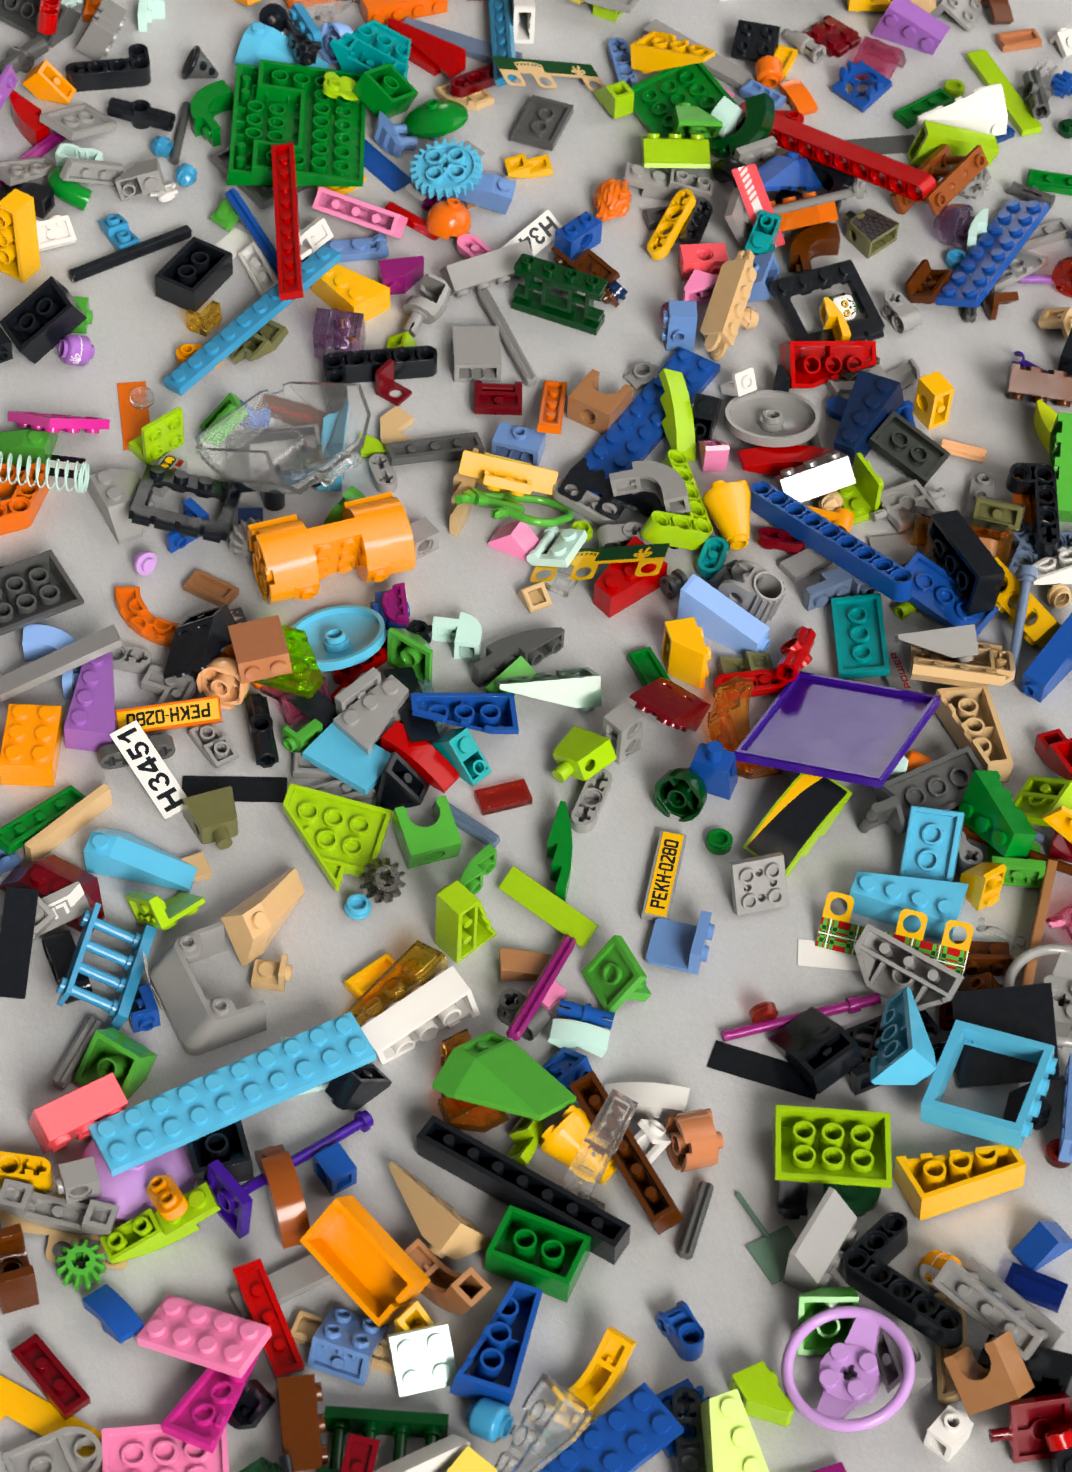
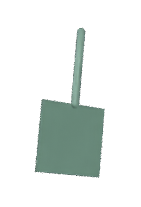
M737 1192L735 1194L736 1198L764 1236L745 1247L770 1283L774 1285L784 1280L789 1252L797 1238L788 1225L769 1234L741 1193Z

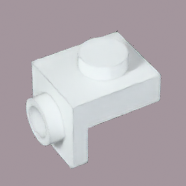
M1062 28L1057 30L1055 35L1049 40L1050 43H1057L1063 59L1072 57V29Z
M750 367L733 373L732 381L720 385L721 393L730 395L732 398L757 390L754 370Z
M641 1119L637 1123L641 1129L634 1138L650 1164H652L672 1141L665 1134L666 1129L657 1120Z

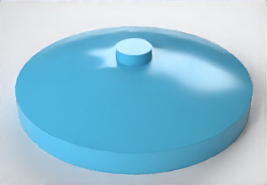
M338 605L315 611L303 617L289 629L285 640L290 661L294 665L310 671L325 672L345 669L367 660L383 646L387 632L382 616L375 610L359 605Z

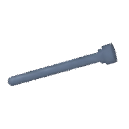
M1027 564L1020 565L1017 573L1021 586L1010 652L1014 655L1016 669L1014 679L1017 673L1030 588L1034 581L1037 580L1039 570L1037 567Z

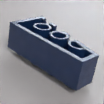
M859 370L833 441L835 450L848 455L851 466L854 464L856 453L860 452L864 458L871 450V447L866 444L870 437L893 411L897 412L903 404L904 398L901 382Z

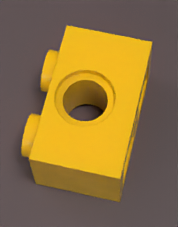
M939 371L919 378L913 406V414L928 430L948 422L955 389Z

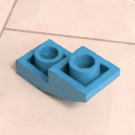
M119 213L110 214L98 221L103 233L117 251L140 243L139 238L130 231L128 222Z

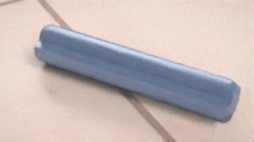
M449 803L458 828L484 845L491 844L496 848L500 842L499 835Z

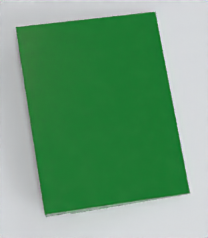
M259 59L258 66L237 63L226 185L273 186L271 146L293 142L297 186L363 187L366 105L359 99L357 101H349L341 96L333 99L326 96L322 91L323 77L327 72H335L339 77H350L356 83L362 74Z

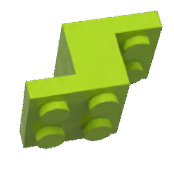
M1030 775L1014 798L1013 803L1017 809L1023 811L1030 824L1050 827L1042 819L1044 814L1061 806L1072 810V781L1058 777L1049 778Z

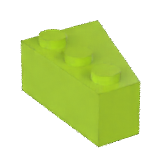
M458 880L449 886L442 887L436 894L435 944L456 964L497 935L496 931L491 927V921L486 917V912L480 900Z

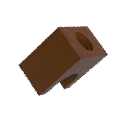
M20 1223L0 1229V1307L2 1314L39 1304L33 1266L29 1263Z

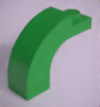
M224 80L211 83L200 89L193 97L190 105L193 134L195 137L203 135V138L208 140L213 147L221 145L220 126L213 117L232 110L233 92Z

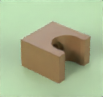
M592 369L568 396L567 418L604 435L632 403L633 387L625 384L617 393H600L598 391L600 372Z
M1010 1330L1000 1333L985 1343V1350L991 1361V1369L984 1368L977 1362L969 1345L961 1347L943 1358L968 1416L1019 1399L1035 1388Z

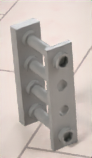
M970 1257L964 1267L960 1266L953 1259H948L932 1282L935 1287L994 1336L1010 1330L1023 1360H1029L1038 1346L1053 1349L1065 1333L974 1257Z

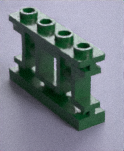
M521 254L514 265V275L525 278V285L518 284L514 290L513 295L515 297L511 301V309L596 336L605 321L604 310L594 308L593 304L594 300L600 302L605 295L607 280L531 255ZM534 277L541 279L542 282L534 280ZM551 286L568 291L567 299L551 294ZM534 290L540 291L542 294L536 293ZM577 291L585 293V296L577 294ZM576 303L584 305V308L577 306Z

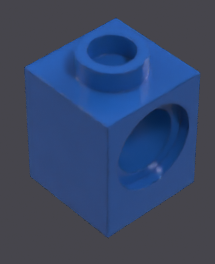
M339 1142L332 1146L321 1148L314 1155V1172L331 1196L357 1183V1167Z

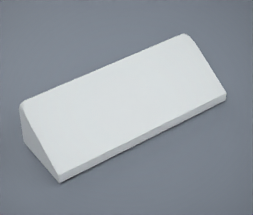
M255 241L237 254L261 297L278 283V276Z
M452 1434L373 1472H439L450 1467L466 1447H470V1442L467 1439Z

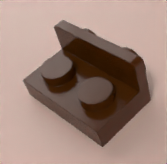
M954 941L955 944H961V943L964 942V941ZM971 941L964 974L976 975L991 972L994 976L1005 975L1008 967L1014 961L1013 955H1010L1009 942Z

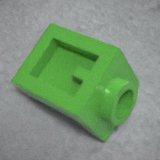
M313 719L307 725H303L297 733L288 726L283 727V746L289 752H303L323 732V724L317 719Z

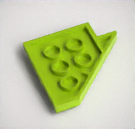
M290 783L282 810L333 889L339 892L345 874L371 880L393 810Z

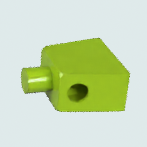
M574 726L553 750V757L557 767L552 771V775L560 783H563L570 776L581 781H587L617 759L610 738Z

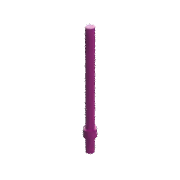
M879 993L863 997L855 995L845 998V1001L815 1009L827 1017L844 1012L852 1014L860 1012L861 1008L881 1004V998ZM805 1011L721 1031V1038L725 1042L783 1028Z

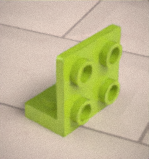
M177 407L142 427V435L128 442V449L147 465L160 459L173 449L180 447L185 443L183 410Z
M860 452L855 454L852 469L856 483L835 491L843 499L842 508H846L854 514L855 519L852 525L871 520L870 512L879 510L882 489L884 488L882 478L877 476L870 462Z
M132 890L124 895L137 924L150 925L162 930L174 927L178 919L196 913L199 910V906L206 902L202 896L179 892L165 901L158 895Z

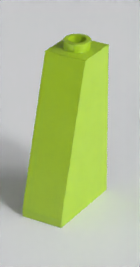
M924 120L907 152V157L911 167L920 166L941 144L948 145L953 156H967L977 145H981L988 161L986 166H990L994 158L999 154V145L995 135Z

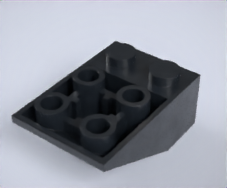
M226 604L188 616L175 628L163 674L165 679L172 676L180 678L192 670L200 672L206 669L208 662L218 657L222 653V648L231 644L228 626L237 623Z
M810 1007L768 1038V1041L818 1094L863 1062L858 1043L842 1026L813 1007Z

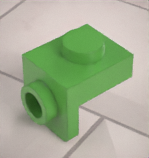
M226 197L210 217L212 222L227 232H230L240 219Z

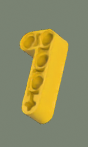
M0 1151V1190L5 1178L34 1185V1192L45 1194L51 1190L53 1186L52 1168L46 1158Z

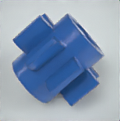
M1064 70L1062 74L1056 73L1050 84L1054 95L1064 99L1065 94L1068 96L1072 95V73Z

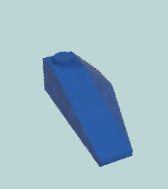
M786 151V154L776 155L758 169L766 191H780V189L796 191L800 187H803L804 191L821 190L822 187L807 158L800 157L799 153L795 151Z

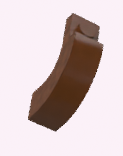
M837 223L818 224L801 231L791 243L788 272L798 274L812 270L811 259L818 256L838 255L841 237Z

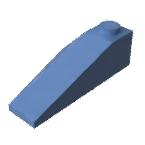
M482 171L479 185L473 184V191L467 189L466 196L459 193L458 200L506 215L513 199L516 180L513 177L494 171Z

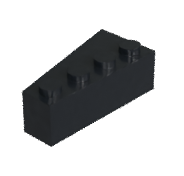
M958 510L932 514L926 534L939 559L944 558L945 571L948 577L954 578L958 586L955 591L958 597H963L967 604L964 607L967 615L993 611L1005 577L1003 568Z

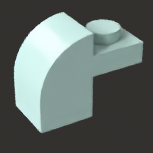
M723 96L711 113L713 117L723 122V127L717 137L721 139L738 131L736 127L746 116V113L725 96Z
M460 612L459 619L434 616L432 640L454 643V659L477 662L481 654L482 627L475 617L464 612Z

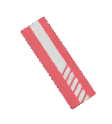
M756 164L732 169L734 179L754 227L760 210L774 214ZM780 229L775 247L786 244Z

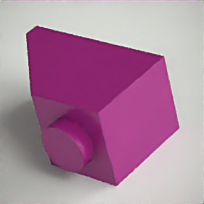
M423 256L378 260L379 283L390 287V295L405 294L424 276Z

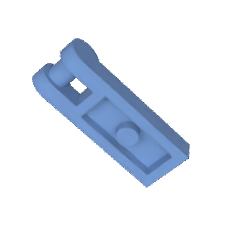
M382 233L376 234L371 238L327 241L324 244L340 253L342 259L340 262L384 259L389 255L387 239Z

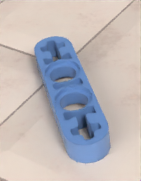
M617 37L610 39L608 42V55L616 83L625 81L627 85L629 84V87L639 83L635 69H631V54L626 40Z

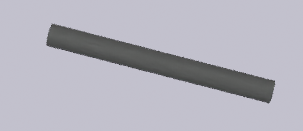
M184 102L182 105L170 163L173 165L179 163L190 114L191 103Z

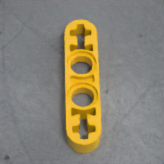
M682 189L675 194L649 240L646 248L653 260H660L667 256L692 212L696 199L690 189ZM671 230L668 234L662 235L664 232Z

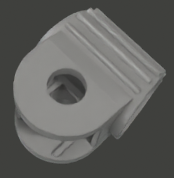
M737 561L731 569L733 580L723 581L718 587V591L766 624L768 620L771 621L773 616H775L785 596L784 591L786 588L783 585L784 582L776 574L766 571L763 567L752 561ZM732 592L739 595L737 599L732 596Z

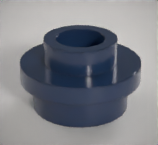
M614 280L611 284L608 283L606 285L617 301L619 298L623 301L626 299L625 295L628 291L617 281Z

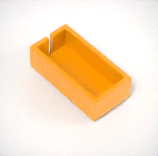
M353 1195L335 1198L299 1240L378 1327L394 1323V1320L411 1304L409 1301L414 1300L431 1281Z

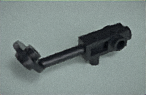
M276 3L265 5L259 14L260 23L271 26L279 32L286 28L289 33L288 46L296 57L297 62L301 65L315 64L317 50H321V42L311 41L307 34L298 33L289 19L286 10L281 5ZM271 16L276 19V22L271 20Z

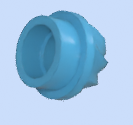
M157 136L151 141L150 149L155 156L167 158L172 152L173 142L166 136Z
M183 163L181 167L176 169L175 179L179 185L188 187L196 182L198 172L193 166Z

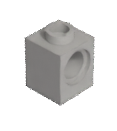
M426 517L410 524L415 547V560L439 549L440 531Z
M93 1156L58 1164L59 1176L54 1177L58 1195L64 1194L66 1204L101 1196L100 1178Z

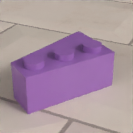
M893 0L871 35L933 55L950 27L909 0Z

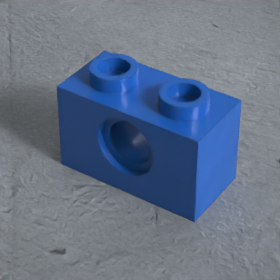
M585 211L555 231L554 246L572 261L576 260L587 248L592 249L601 243L602 221Z

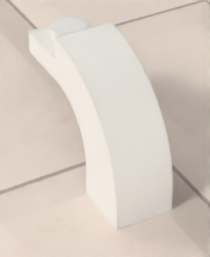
M323 217L316 218L303 230L300 229L302 262L334 237Z

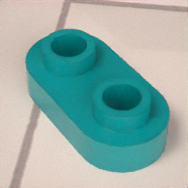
M710 537L705 541L697 563V572L702 577L712 578L724 565L729 549V544L725 539Z

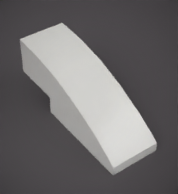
M620 1082L605 1084L604 1086L620 1115L636 1120H655V1118L665 1120L667 1116L684 1113L690 1088L653 1082Z

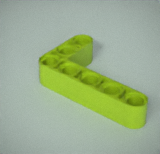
M670 449L661 463L673 468L683 478L687 488L691 512L675 514L653 511L640 530V534L649 543H670V547L698 551L713 532V527L687 458L682 452Z

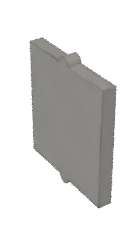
M910 533L868 537L867 540L870 547L903 567L916 554L917 547L913 545Z

